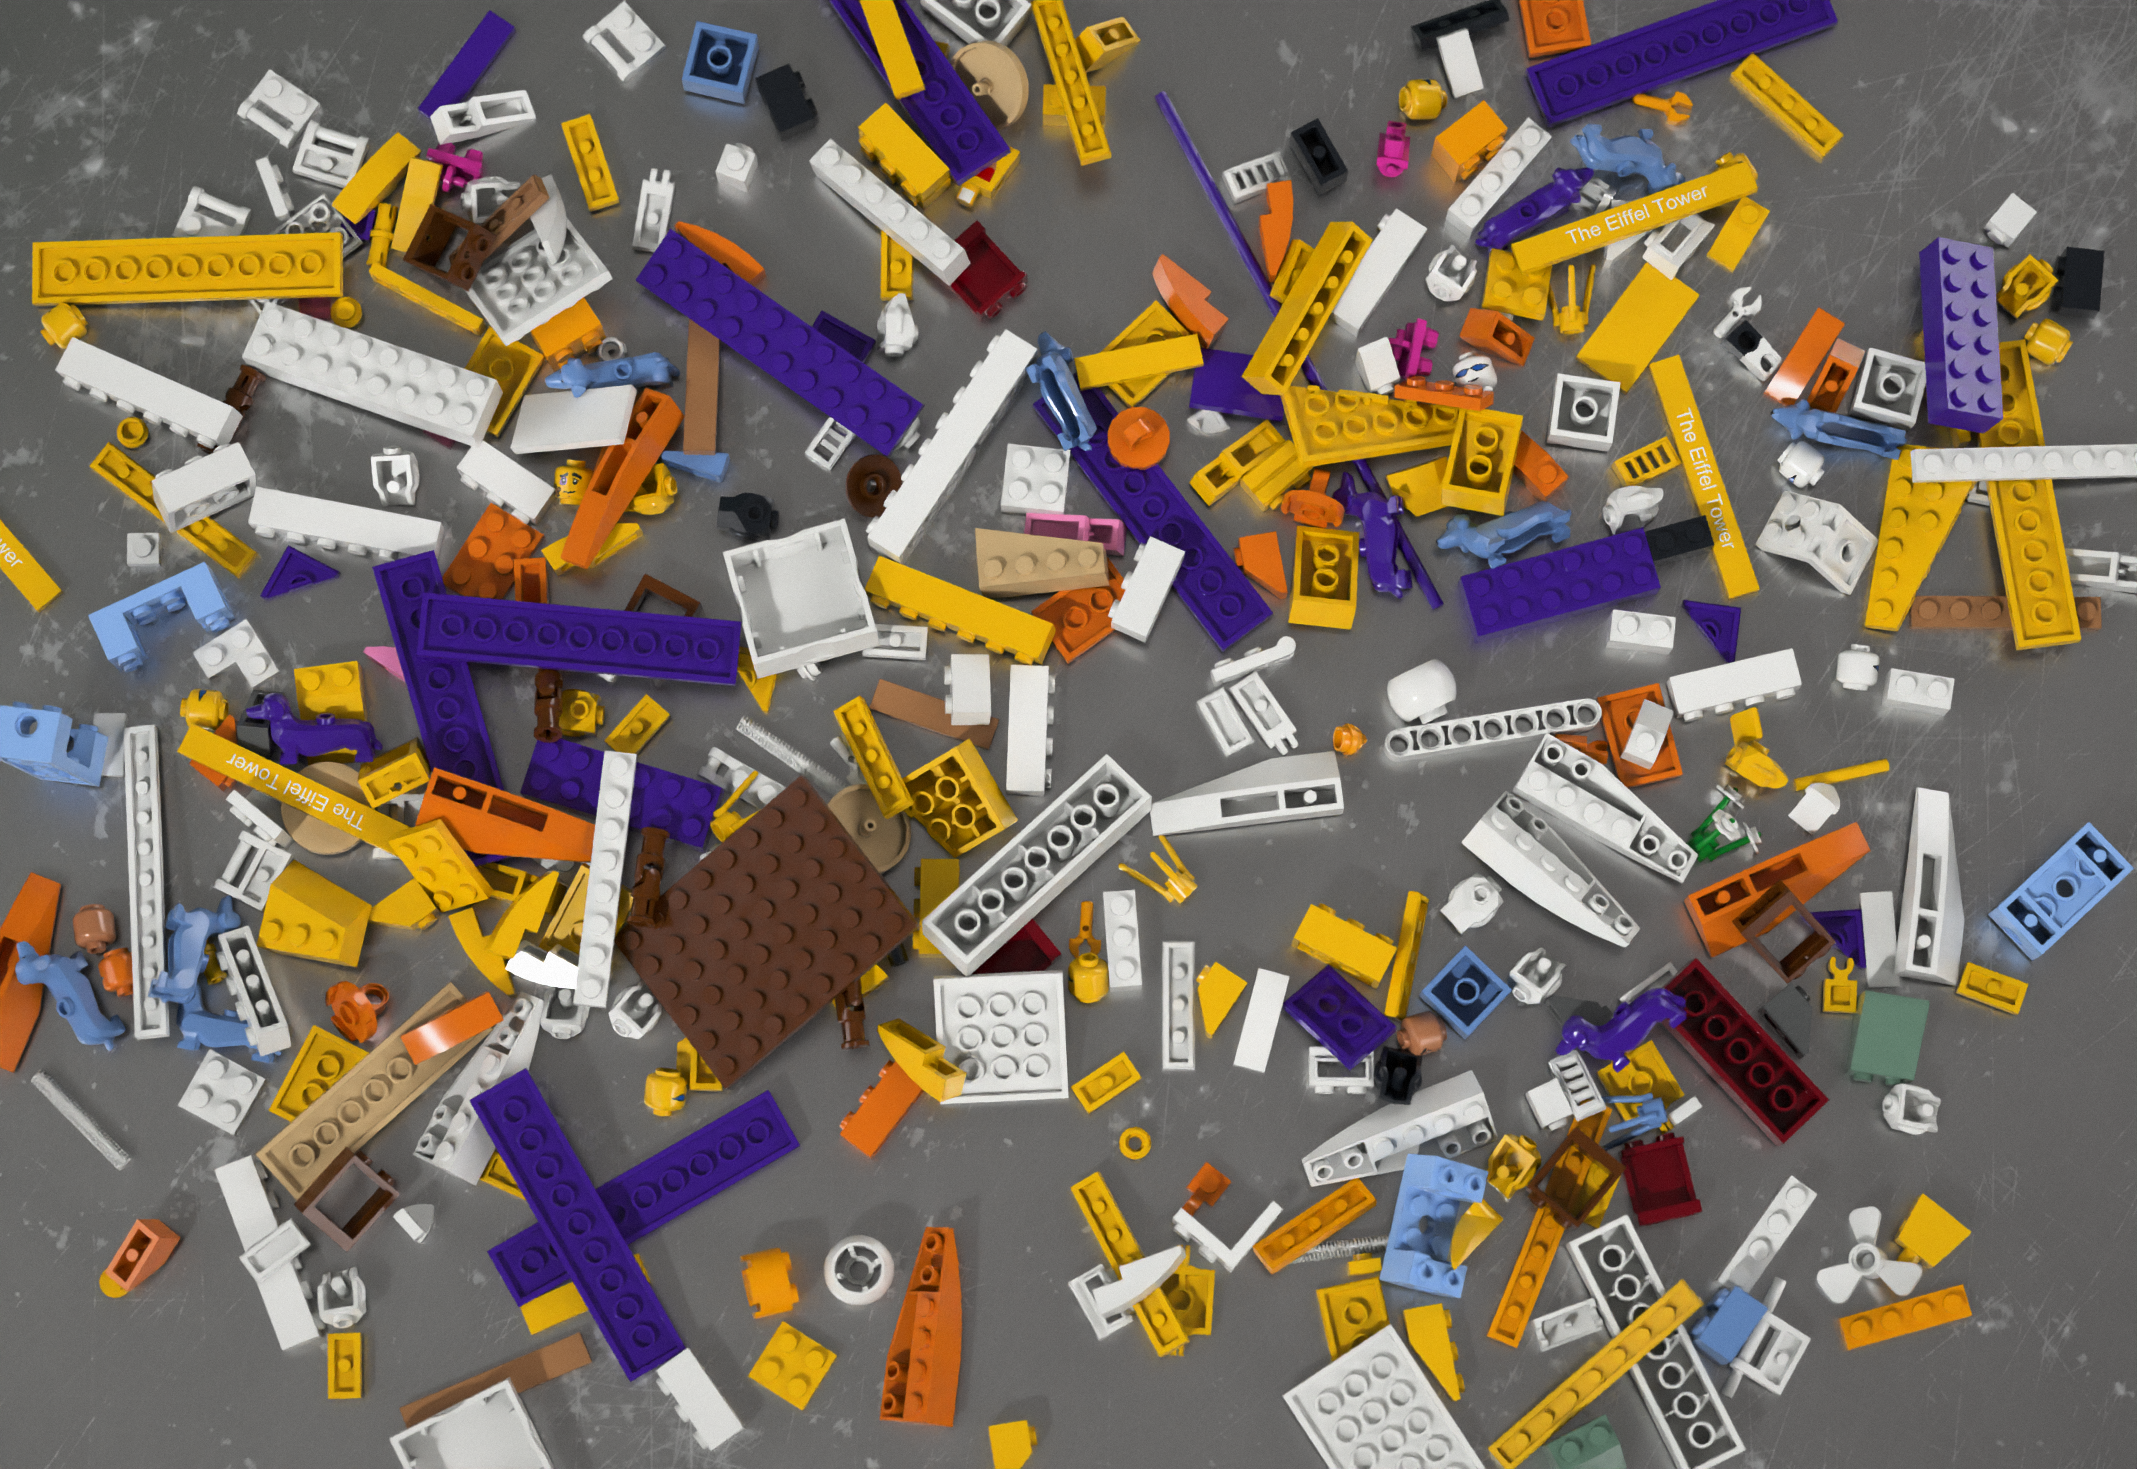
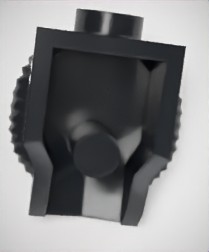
M745 492L735 497H720L717 529L728 531L734 537L742 540H770L771 530L778 528L779 510H774V499L760 494Z
M1383 1046L1380 1059L1374 1067L1375 1086L1379 1090L1378 1098L1392 1104L1410 1105L1412 1096L1422 1086L1421 1065L1423 1055H1415L1401 1048L1396 1049Z

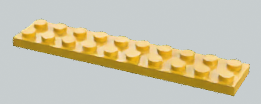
M340 232L33 242L32 304L35 306H57L62 302L69 305L73 303L75 305L343 297V234Z
M2026 340L1999 342L2003 420L1984 434L1976 432L1979 448L2045 446ZM2052 479L1985 481L2016 651L2079 643L2081 641V634Z

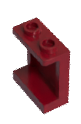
M977 220L954 240L964 248L971 264L950 286H947L982 323L987 317L990 320L995 318L1003 310L1004 306L1002 304L1010 297L1016 299L1026 290L1028 275L1024 270L1020 271L986 234V229Z
M1032 918L972 974L1046 971L1062 958V954Z
M1674 1132L1656 1136L1655 1143L1644 1145L1643 1139L1625 1143V1149L1618 1152L1620 1163L1626 1167L1623 1177L1636 1228L1703 1212L1700 1199L1696 1198L1683 1143H1685L1683 1136L1675 1138Z

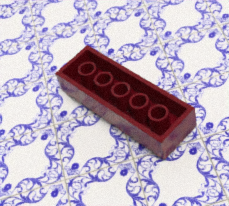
M1697 958L1690 960L1661 987L1685 999L1686 1007L1683 1010L1687 1016L1674 1029L1669 1025V1018L1661 1023L1775 1145L1784 1144L1829 1101L1824 1093Z

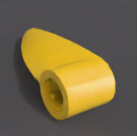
M1482 1199V1203L1475 1202L1461 1216L1456 1226L1451 1245V1265L1454 1270L1504 1219L1484 1199Z

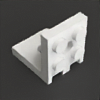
M1784 490L1756 545L1766 552L1808 562L1840 592L1851 595L1879 540L1840 504ZM1801 521L1798 528L1792 529L1797 522ZM1846 546L1845 554L1842 557L1843 548Z
M279 758V759L277 760V762H276V763L279 764V765H280V758ZM299 761L297 764L281 765L296 773L305 768ZM255 789L246 798L236 790H233L226 798L233 805L229 811L248 827L254 823L257 827L253 831L272 847L278 843L287 850L293 844L294 840L289 835L282 820L280 801Z
M1272 1201L1232 1250L1182 1208L1172 1219V1223L1175 1225L1173 1231L1187 1243L1192 1239L1200 1246L1197 1252L1211 1264L1215 1260L1218 1261L1231 1273L1277 1219L1283 1208Z

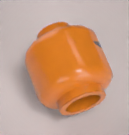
M125 947L104 953V959L98 964L104 989L107 992H116L118 997L133 994L132 952H129L128 948Z

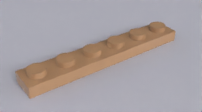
M1915 596L1916 598L1909 610L1910 629L2013 630L2007 596ZM2074 597L2080 630H2100L2102 628L2101 597Z

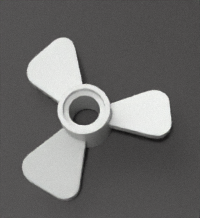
M1874 1206L1858 1208L1850 1213L1849 1222L1858 1245L1851 1250L1849 1263L1825 1268L1817 1274L1819 1285L1829 1298L1836 1303H1845L1863 1276L1869 1279L1880 1277L1900 1296L1909 1295L1922 1276L1923 1271L1918 1264L1890 1261L1886 1253L1875 1246L1881 1221V1212ZM1868 1253H1873L1875 1257L1873 1266L1869 1269H1864L1862 1265L1864 1256Z

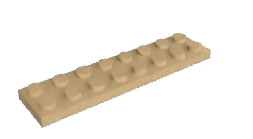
M452 982L446 984L255 1153L296 1200L301 1197L346 1146L355 1153L493 1030L490 1027L423 1062L414 1064L400 1036L468 1001Z

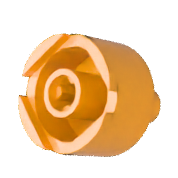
M776 1247L741 1255L740 1263L747 1261V1268L742 1270V1276L749 1306L756 1305L758 1312L752 1313L753 1318L758 1319L792 1311L793 1304L799 1302L795 1283L789 1284L787 1272L792 1270L788 1251L781 1253L780 1248Z

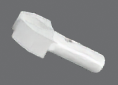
M1752 287L1739 288L1731 295L1730 300L1733 302V309L1713 330L1718 338H1723L1742 316H1750L1754 319L1760 312L1762 305L1761 295L1752 305L1742 307L1743 298L1751 291Z
M840 736L833 738L830 743L831 746L850 767V775L846 777L847 781L851 786L864 784L859 779L858 769L860 767L852 750Z

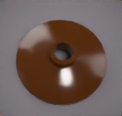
M872 454L860 458L850 468L846 478L845 490L850 505L863 516L881 517L886 509L883 505L892 490L897 492L902 485L901 474L895 463L885 456ZM870 480L871 488L867 491V482Z

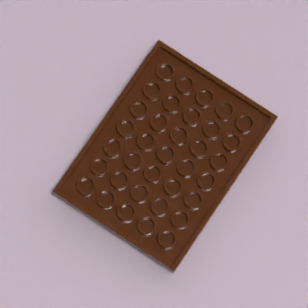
M800 776L659 897V901L655 902L653 914L655 927L645 928L627 924L618 932L615 944L723 1087L729 1089L921 926L805 776Z

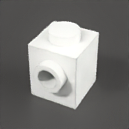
M726 143L715 171L718 182L747 192L758 166L756 154L753 153L752 148L744 144L736 143L733 146Z
M2012 192L1988 221L1984 229L1988 232L1987 235L1993 242L1998 245L2004 244L2009 248L2037 211Z
M1557 1078L1525 1094L1541 1129L1549 1126L1550 1130L1554 1131L1569 1124L1567 1118L1573 1114V1111Z

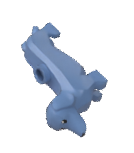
M1587 124L1582 129L1584 136L1575 135L1570 140L1588 168L1617 172L1620 177L1628 176L1631 173L1641 174L1649 181L1647 189L1650 194L1686 182L1683 174L1675 172L1676 165L1674 163H1670L1668 166L1665 165L1661 149L1651 140L1653 129H1640L1638 131L1640 138L1625 135L1609 140L1600 135V132L1603 130L1601 125Z
M1046 331L1042 332L1038 336L1041 356L1038 357L1035 364L1025 369L1032 383L1040 384L1041 394L1062 426L1063 433L1057 436L1064 451L1070 450L1077 445L1079 448L1089 451L1092 449V446L1088 441L1093 437L1097 427L1068 368L1069 363L1074 360L1071 348L1060 345Z
M658 352L586 365L582 364L581 359L570 357L567 364L545 378V383L550 388L571 389L574 397L578 398L586 389L623 385H633L634 388L655 385L656 390L673 387L672 375L678 377L681 373L677 367L670 363L668 357H664Z
M1801 399L1799 403H1794V405H1788L1771 411V417L1787 428L1793 440L1800 438L1804 432L1807 438L1815 439L1818 442L1863 449L1895 460L1899 459L1901 452L1897 447L1903 446L1907 442L1905 430L1819 409L1809 411L1810 405L1805 399Z
M1540 501L1516 512H1506L1504 516L1481 525L1471 522L1467 514H1458L1448 521L1446 532L1436 539V544L1443 549L1459 546L1464 553L1471 551L1478 557L1488 558L1489 566L1491 569H1494L1506 563V558L1502 554H1512L1538 536L1553 534L1552 541L1555 543L1570 538V528L1564 523L1570 521L1569 518L1572 512L1571 510L1563 511L1547 501Z
M227 895L221 899L216 913L201 907L185 912L184 906L180 903L175 906L174 910L172 909L168 913L165 928L175 931L168 942L169 974L168 972L161 971L158 980L152 979L148 997L160 998L163 1003L168 1001L182 1003L190 998L199 972L203 973L208 964L209 955L204 954L207 939L209 937H218L220 934L240 927L241 918L239 914L233 911L232 896Z
M22 941L17 943L19 962L15 966V972L18 981L22 985L46 984L57 1002L58 1014L67 1019L78 1040L85 1045L104 1044L107 1050L111 1051L114 1047L112 1041L115 1040V1036L121 1035L126 1028L118 1014L112 1016L109 1022L100 1013L91 984L86 976L80 972L81 969L88 966L81 950L70 956V959L58 954L40 957L28 942Z
M196 982L191 996L186 1002H177L176 1023L184 1036L178 1042L177 1048L200 1050L202 1043L208 1047L246 1045L248 1048L257 1049L256 1045L250 1046L245 1033V1028L249 1027L247 1020L240 1021L237 1011L224 1009V1014L220 1015L205 1009L202 1002V990L198 982ZM257 1049V1052L252 1054L251 1060L274 1063L275 1054L281 1055L283 1051L279 1050L260 1057Z

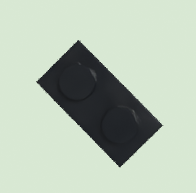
M786 64L755 78L759 93L781 141L816 127L814 117L818 115L812 99L806 100L803 95L802 89L806 88L799 71L793 72L790 64Z
M1318 118L1290 133L1289 144L1319 196L1347 181L1348 169Z
M2066 247L2061 256H2057L2055 274L2059 275V285L2054 287L2052 304L2057 305L2056 315L2094 319L2099 313L2104 263L2103 250Z
M1706 515L1645 531L1655 567L1710 553L1715 545Z

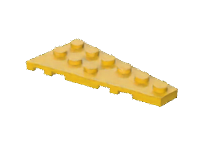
M1307 385V388L1289 386L1285 395H1280L1301 468L1450 446L1453 442L1460 411L1458 407L1422 404L1407 399L1405 401L1389 399L1387 395L1340 389L1338 392L1319 390V386Z

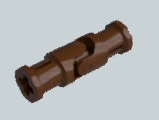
M243 364L239 368L241 371L233 387L228 388L225 393L226 400L223 401V403L234 407L243 416L233 437L245 417V412L254 402L252 397L260 382H265L266 380L263 374ZM200 443L197 444V448L208 455L214 453L213 451L218 447L215 445L213 449H210Z
M538 668V673L535 675V686L537 688L534 699V714L537 716V727L534 728V737L542 742L552 743L562 738L559 717L563 714V692L561 690L563 687V676L560 670Z
M644 827L641 829V834L644 836L641 854H638L636 859L635 884L631 889V897L633 898L631 914L627 917L626 922L637 927L653 928L655 927V921L653 920L655 902L659 901V886L662 882L666 861L663 858L666 839H669L670 833L659 828Z
M861 977L835 999L837 1021L842 1027L844 1043L841 1044V1049L843 1050L870 1046L869 1041L865 1038L863 1021L866 1019L861 992ZM848 1007H854V1010L851 1011Z

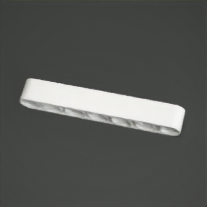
M1584 698L1392 730L1387 735L1383 751L1389 760L1402 762L1543 739L1546 733L1554 737L1555 733L1567 735L1582 733L1596 727L1602 716V709L1595 700ZM1582 708L1590 709L1594 714V720L1591 722L1582 721L1578 716V710ZM1551 713L1559 714L1562 717L1563 725L1560 727L1550 726L1547 722V715ZM1525 718L1530 721L1532 729L1528 732H1521L1516 728L1515 721ZM1494 723L1500 728L1501 734L1497 737H1490L1485 733L1484 726ZM1457 728L1465 729L1469 734V740L1466 742L1456 741L1453 737V731ZM1426 733L1434 734L1438 739V744L1435 747H1427L1422 743L1421 737ZM1400 738L1406 742L1407 749L1404 752H1395L1390 747V741Z

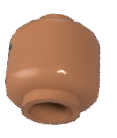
M90 904L80 908V912L73 917L75 943L80 948L87 949L88 953L98 954L107 950L106 947L115 942L114 914L110 910L105 909L104 905Z
M1430 1011L1405 1017L1401 1022V1029L1397 1031V1040L1400 1047L1407 1049V1051L1415 1055H1425L1439 1051L1443 1041L1447 1039L1444 1021L1440 1016H1436Z

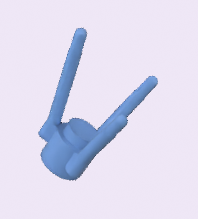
M1652 1093L1633 1096H1601L1604 1103H1642L1641 1106H1637L1639 1117L1609 1127V1131L1615 1132L1638 1124L1643 1126L1602 1146L1605 1151L1617 1147L1651 1129L1662 1127L1661 1123L1668 1122L1662 1098H1653Z

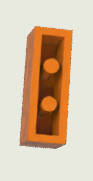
M889 1060L878 1074L882 1078L875 1088L870 1085L859 1099L862 1103L861 1107L855 1114L850 1111L839 1125L843 1129L840 1136L871 1160L924 1092L896 1061L892 1062Z

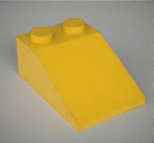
M1460 408L1442 485V505L1504 516L1523 422L1522 415L1489 409L1477 411Z
M1297 525L1288 623L1351 630L1357 603L1359 532Z
M358 661L294 669L297 702L301 720H316L318 714L331 713L335 715V719H359L368 722L363 668ZM343 748L318 756H307L308 766L319 762L355 763L357 750Z

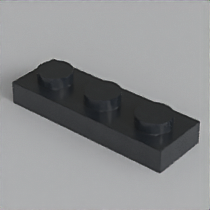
M1487 0L1413 25L1411 30L1421 50L1439 47L1436 37L1463 28L1468 29L1470 36L1472 33L1484 29H1494L1510 20L1508 11L1501 0Z

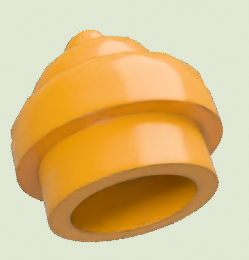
M1349 723L1336 727L1333 734L1334 749L1343 755L1355 754L1367 742V737L1361 730Z

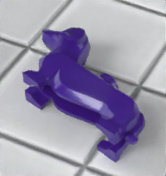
M1588 167L1574 170L1556 168L1552 175L1553 182L1536 190L1506 211L1489 219L1484 224L1483 229L1477 233L1480 239H1476L1475 243L1480 247H1488L1489 252L1492 248L1506 251L1509 248L1508 245L1516 238L1545 225L1553 218L1556 220L1570 212L1569 207L1572 203H1580L1581 196L1579 191L1593 177V169Z
M1343 472L1340 488L1333 492L1332 498L1343 505L1344 515L1357 516L1362 521L1364 538L1359 539V549L1361 556L1367 558L1368 573L1373 588L1379 592H1391L1400 599L1403 597L1400 589L1413 588L1411 570H1398L1396 564L1399 525L1394 516L1404 514L1403 498L1394 495L1390 496L1389 500H1386L1375 492L1357 493L1353 476L1348 472Z
M270 693L264 696L261 704L246 708V713L249 717L270 721L271 737L282 749L280 765L297 764L299 753L305 756H318L343 748L357 750L355 762H373L375 749L382 750L383 748L381 742L375 737L374 727L371 723L359 719H335V715L331 713L318 714L316 720H299L293 715L287 698L281 693Z
M1653 988L1630 1004L1627 1002L1621 1003L1614 1011V1018L1604 1025H1593L1582 1016H1572L1562 1026L1561 1035L1563 1038L1555 1051L1559 1055H1566L1576 1048L1581 1051L1586 1050L1597 1059L1613 1061V1069L1618 1073L1630 1063V1060L1624 1055L1625 1052L1635 1050L1656 1023L1669 1018V1025L1674 1029L1687 1018L1686 1012L1683 1010L1686 1007V1001L1683 997L1674 995L1664 988Z

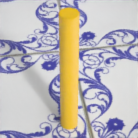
M1887 758L1795 778L1793 779L1796 791L1805 790L1813 783L1832 784L1889 771V763Z

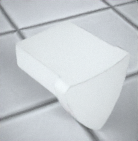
M1593 176L1579 191L1581 196L1580 203L1574 204L1593 215L1608 210L1612 199L1615 197L1617 188Z
M1810 784L1805 789L1806 795L1788 815L1813 836L1831 814L1835 815L1840 810L1838 793L1834 786L1830 784Z
M432 1204L412 1205L401 1208L393 1217L414 1241L421 1243L427 1237L432 1227L435 1207Z

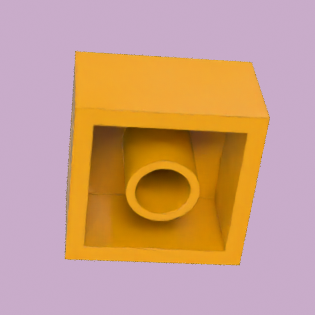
M1483 100L1435 137L1431 156L1454 183L1461 178L1467 180L1479 170L1477 165L1485 159L1490 162L1506 141L1505 136L1508 128Z
M584 297L572 307L566 308L553 316L547 323L539 325L530 331L534 342L554 372L567 364L570 357L576 359L586 352L588 354L596 352L599 345L603 344L602 341L606 338L602 324Z

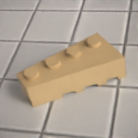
M975 528L979 588L982 595L986 598L996 599L1109 586L1108 560L1103 543Z

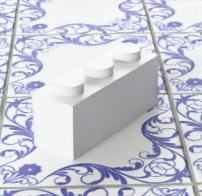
M483 440L479 448L472 446L457 466V470L462 475L460 480L473 490L480 487L488 493L486 498L500 508L505 504L514 510L511 515L526 525L530 521L538 526L557 499L554 496L555 488Z
M1151 536L1147 544L1141 542L1134 557V560L1138 561L1134 573L1128 571L1121 586L1125 590L1121 601L1115 599L1109 611L1108 617L1113 618L1111 628L1146 643L1184 560L1185 551Z
M1135 890L1103 892L1110 992L1142 990Z
M685 1349L656 1370L660 1376L656 1379L657 1384L666 1396L672 1393L679 1403L674 1406L675 1410L685 1423L688 1420L693 1423L697 1429L693 1436L703 1450L709 1446L711 1451H715L746 1429L691 1349Z

